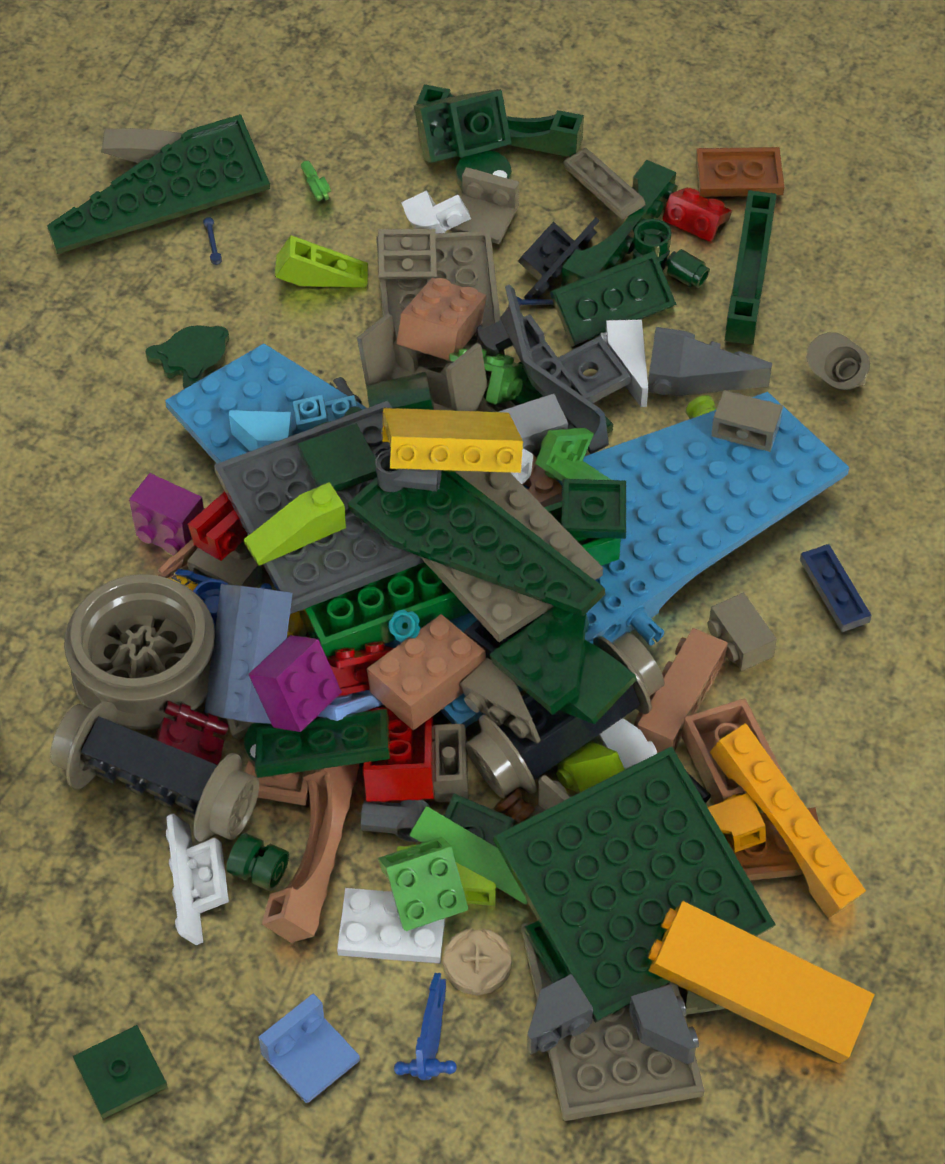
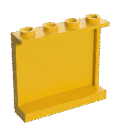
M383 408L382 442L390 443V469L521 473L523 440L509 412Z

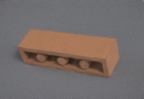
M692 628L687 638L682 637L675 651V655H677L673 662L668 661L662 672L664 686L649 696L652 707L651 711L648 714L639 712L634 722V726L642 731L647 742H653L658 752L671 746L674 751L676 750L682 739L684 717L696 714L725 661L728 642L695 628Z

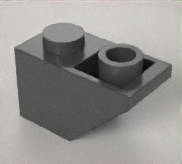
M572 974L541 989L527 1034V1050L530 1055L539 1050L545 1052L552 1049L558 1044L560 1039L570 1034L572 1036L579 1035L586 1031L592 1023L593 1007Z
M671 984L631 996L629 1013L641 1043L686 1064L694 1062L695 1050L699 1047L698 1037L694 1027L687 1026L684 1018L686 1016L684 1001L680 995L675 996Z

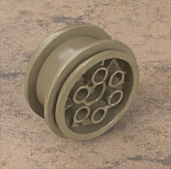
M148 574L129 575L109 581L94 590L80 603L72 614L66 628L64 649L68 665L71 669L75 692L82 704L91 709H94L104 701L113 703L117 709V724L138 730L159 728V724L164 717L173 721L175 718L163 713L167 701L178 705L182 702L190 705L191 710H195L207 698L215 629L212 616L206 604L195 592L181 583L165 577ZM153 627H160V629L156 633L155 628ZM118 635H120V642L114 639Z

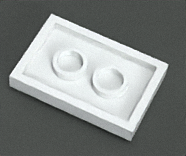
M345 888L337 947L338 956L441 964L445 918L404 931L391 891Z

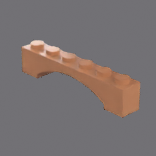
M360 763L304 771L302 778L308 783L311 808L307 846L300 866L287 887L282 891L270 894L262 921L263 926L291 943L313 937L318 929L321 908L327 896L326 889L330 874L335 865L334 859L338 844L342 838V828L350 808L349 802L353 786L357 781V771Z

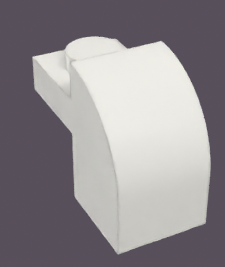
M426 190L401 202L406 217L414 229H435V233H446V230L471 219L459 195L436 205Z

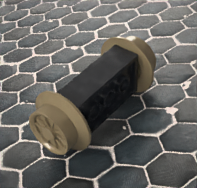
M625 632L612 642L602 636H597L593 639L595 646L615 658L637 677L635 683L595 724L560 710L552 715L528 693H525L522 698L541 739L538 744L526 737H518L511 728L503 724L497 725L485 715L479 718L481 733L465 744L466 750L483 779L499 797L505 798L517 788H521L529 794H534L537 791L534 780L633 710L636 709L643 714H648L651 711L652 707L649 696L664 686V678L650 652L633 634Z
M109 701L100 703L94 709L81 704L74 705L61 720L52 741L50 759L54 766L66 770L67 782L70 787L81 789L97 775L110 783H114L115 779L126 783L125 788L136 794L143 795L144 791L155 795V801L172 808L173 804L179 805L184 808V813L195 818L194 837L199 842L209 840L214 834L233 840L242 832L249 821L258 798L259 779L242 771V760L239 755L231 753L217 766L117 724L116 706Z

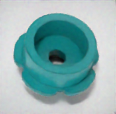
M398 610L389 621V631L400 642H404L408 638L414 639L420 633L421 628L418 624L420 619L413 611ZM403 623L408 624V627L406 629H403Z

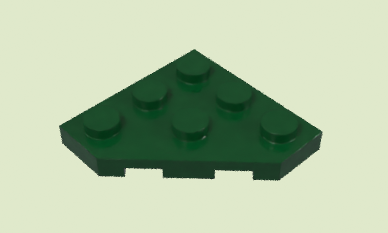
M553 606L489 654L492 663L553 715L579 695L580 669L583 668L585 655V633L588 632L589 626L587 614L582 617Z

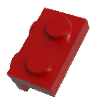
M686 187L670 194L662 219L702 239L712 241L718 226L729 221L732 210L724 207L725 204L722 201L712 198L706 199L700 196L699 191Z
M370 642L365 644V649L355 651L354 648H342L335 650V655L326 657L342 691L339 696L370 690L367 668L394 648L385 646L384 642Z

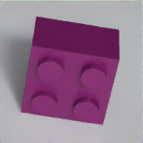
M152 473L147 475L129 498L136 536L145 543H153L163 548L168 554L173 556L192 540L188 523L204 510L201 496Z
M290 635L248 674L274 728L301 732L342 693L321 644L315 638Z

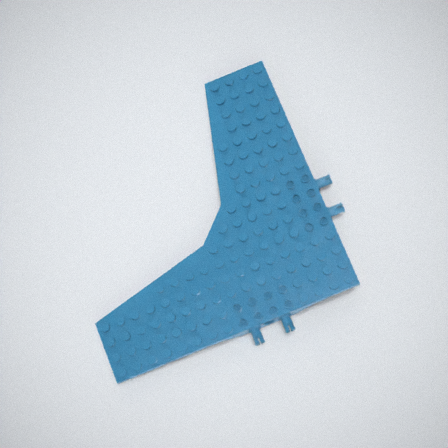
M262 344L166 399L165 403L166 408L218 464L250 452L231 434L229 410L291 412L293 436L307 431L297 428L293 401L323 395L324 401L327 402L348 396L271 347ZM768 392L753 397L781 405ZM357 402V407L361 408L362 410L367 408L359 402ZM784 406L780 427L771 452L712 437L713 418L716 412L714 410L584 456V462L611 480H626V539H621L619 560L602 565L603 576L595 580L605 588L606 595L586 613L589 626L588 632L585 633V640L593 644L595 637L602 636L612 642L625 632L630 633L635 629L646 640L648 645H654L655 642L652 639L654 638L658 642L663 637L664 630L651 618L659 613V609L679 589L703 570L847 476L849 466ZM472 613L452 619L450 622L465 633V630L477 618ZM394 640L384 645L396 648L402 642ZM518 685L517 688L519 692L523 691V689ZM463 693L440 711L451 724H463L466 728L486 714L480 711L478 713L472 711L465 703L464 698L466 696Z

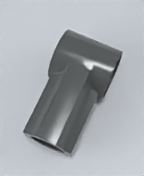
M391 450L381 452L375 460L377 482L384 491L396 492L403 487L437 491L439 489L442 470L390 469Z
M364 800L361 812V830L393 833L404 841L418 842L409 834L425 807H429V805L423 800H402L400 803L366 802Z

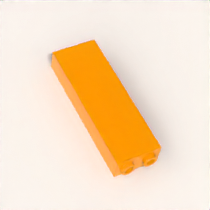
M684 901L675 910L672 908L668 910L661 926L667 930L662 941L656 939L649 952L648 958L653 961L648 971L836 1063L841 1064L850 1057L874 998V993Z

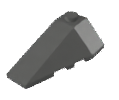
M656 327L649 370L648 392L660 395L684 396L722 392L724 390L732 391L769 387L772 363L741 351L735 353L720 349L721 344L711 341L710 344L695 339V334L687 331Z

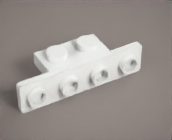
M175 814L167 816L168 829L166 830V838L170 845L171 858L169 859V867L173 873L174 883L172 896L176 903L177 911L175 925L182 937L198 945L203 943L200 913L229 902L222 842L212 838L192 847L190 825Z

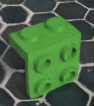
M460 348L459 352L450 353L449 360L454 362L468 349ZM482 349L485 370L492 372L485 401L500 404L514 400L522 389L523 381L520 379L522 364L515 363L514 357L504 354H497L496 357L486 355V350Z
M587 428L549 430L543 438L542 448L535 464L544 469L548 477L560 481L562 479L611 480L583 461L594 435Z

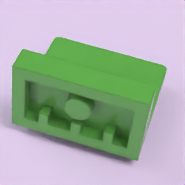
M443 837L378 858L381 871L389 880L404 931L468 910L452 847Z

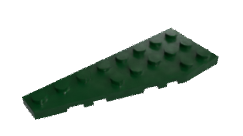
M239 114L187 130L181 134L180 139L171 145L168 143L162 147L158 154L149 160L144 159L110 182L111 185L101 192H95L88 201L77 208L73 207L49 223L47 231L56 254H60L269 190L270 182L242 115Z
M441 471V481L437 491L403 487L396 492H387L379 487L376 477L347 503L349 511L396 548L582 617L606 595L605 588L455 471Z

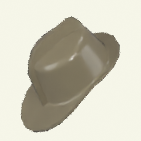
M836 332L821 334L811 342L807 349L806 358L809 367L816 375L839 390L854 389L859 385L864 386L866 384L865 378L869 373L870 360L862 348L847 337Z

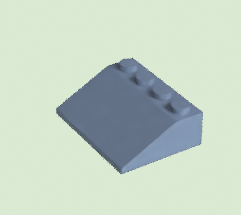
M221 584L215 626V642L211 656L208 695L204 713L245 722L271 724L248 674L287 639L293 593Z

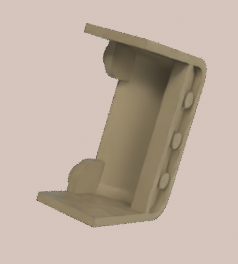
M386 314L357 337L366 389L367 385L426 371L434 410L477 411L487 388L482 347L480 344L476 343L446 367L447 376L418 366L415 350L396 344L397 339L391 314Z

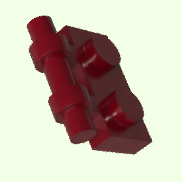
M167 701L163 713L175 718L174 721L163 718L159 724L156 740L218 766L225 740L213 736V732L225 736L229 724L218 720V716L210 713L204 715L191 710V706L181 702L178 705ZM186 722L201 727V731L186 726Z

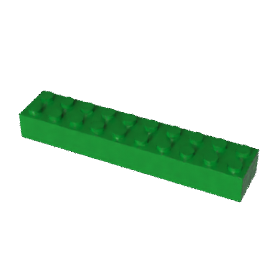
M562 501L544 507L561 524ZM574 537L601 566L619 560L621 539ZM424 562L300 610V617L310 638L319 640L325 656L328 657L335 655V650L354 648L356 651L365 649V644L370 642H384L386 644L396 640L395 636L389 631V621L398 610L416 613L420 619L418 624L421 629L441 614L450 621L471 612ZM407 623L402 624L403 629L408 627Z

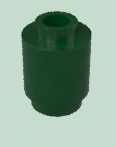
M680 249L677 253L673 251L665 264L668 267V275L689 287L695 286L700 288L710 272V268L705 266L706 263L683 249Z

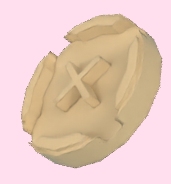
M473 928L463 930L453 936L445 946L443 957L445 976L453 987L463 993L472 995L492 993L500 988L510 975L512 965L510 948L502 936L492 930L483 928L482 931L473 930Z

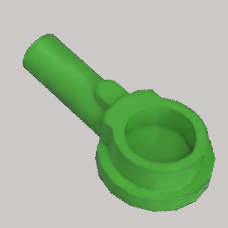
M304 161L301 164V169L307 177L306 181L318 202L322 199L328 200V193L331 192V188L325 177L323 176L319 179L311 162Z

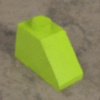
M591 741L556 764L558 768L556 775L562 786L578 793L625 770L617 751Z

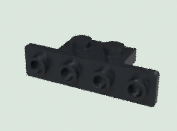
M597 217L592 220L575 240L555 222H552L521 256L518 262L538 280L523 297L524 299H530L534 294L539 298L550 286L547 282L548 278L551 276L555 280L561 274L564 260H568L576 249L582 250L578 246L581 241L587 244L597 233L594 229L600 221Z

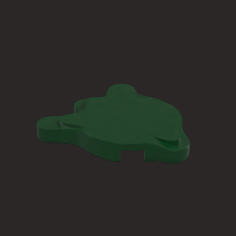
M189 326L176 332L168 341L148 347L145 351L146 358L152 363L161 364L167 378L183 375V389L216 371L223 364L229 332L222 326Z

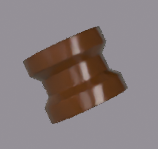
M517 788L514 792L502 798L494 806L493 810L515 819V826L525 820L536 807L531 802H526L522 797L523 792Z

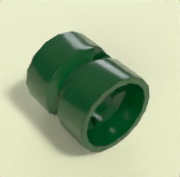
M657 219L641 221L634 230L632 260L655 251L661 268L664 270L666 268V261L670 256L669 248L672 234L670 227L665 222Z
M243 833L237 839L230 852L226 869L228 873L243 880L251 877L253 884L268 891H273L284 876L289 862V852L271 843L264 846L263 840Z

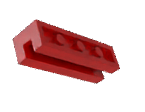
M225 491L188 523L194 545L220 561L233 552L248 536Z

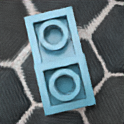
M323 395L293 401L297 428L309 430L324 422L342 418L349 408L357 406L355 396L352 395L325 402Z

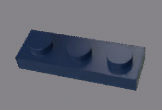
M830 544L801 553L800 562L841 632L870 623L871 613Z

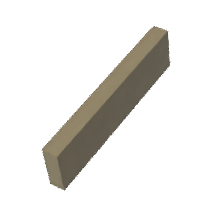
M587 148L582 149L563 162L568 172L622 220L646 205L639 193Z

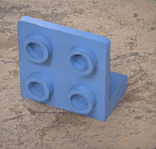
M314 993L258 1037L261 1055L305 1103H309L360 1060L359 1054L324 1018L323 1003Z

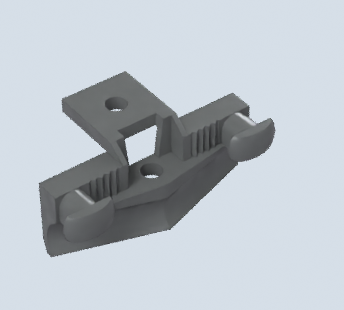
M510 284L505 286L509 305L500 317V321L484 329L481 325L477 327L476 337L478 344L481 345L482 349L486 350V355L494 357L499 352L513 346L531 385L543 397L555 394L569 424L568 429L587 428L594 433L587 449L588 452L593 454L608 446L605 413L593 403L630 384L631 376L601 336L557 357L545 341L544 333L530 314L524 317L520 312L515 289ZM587 369L598 371L593 376L583 375V372Z

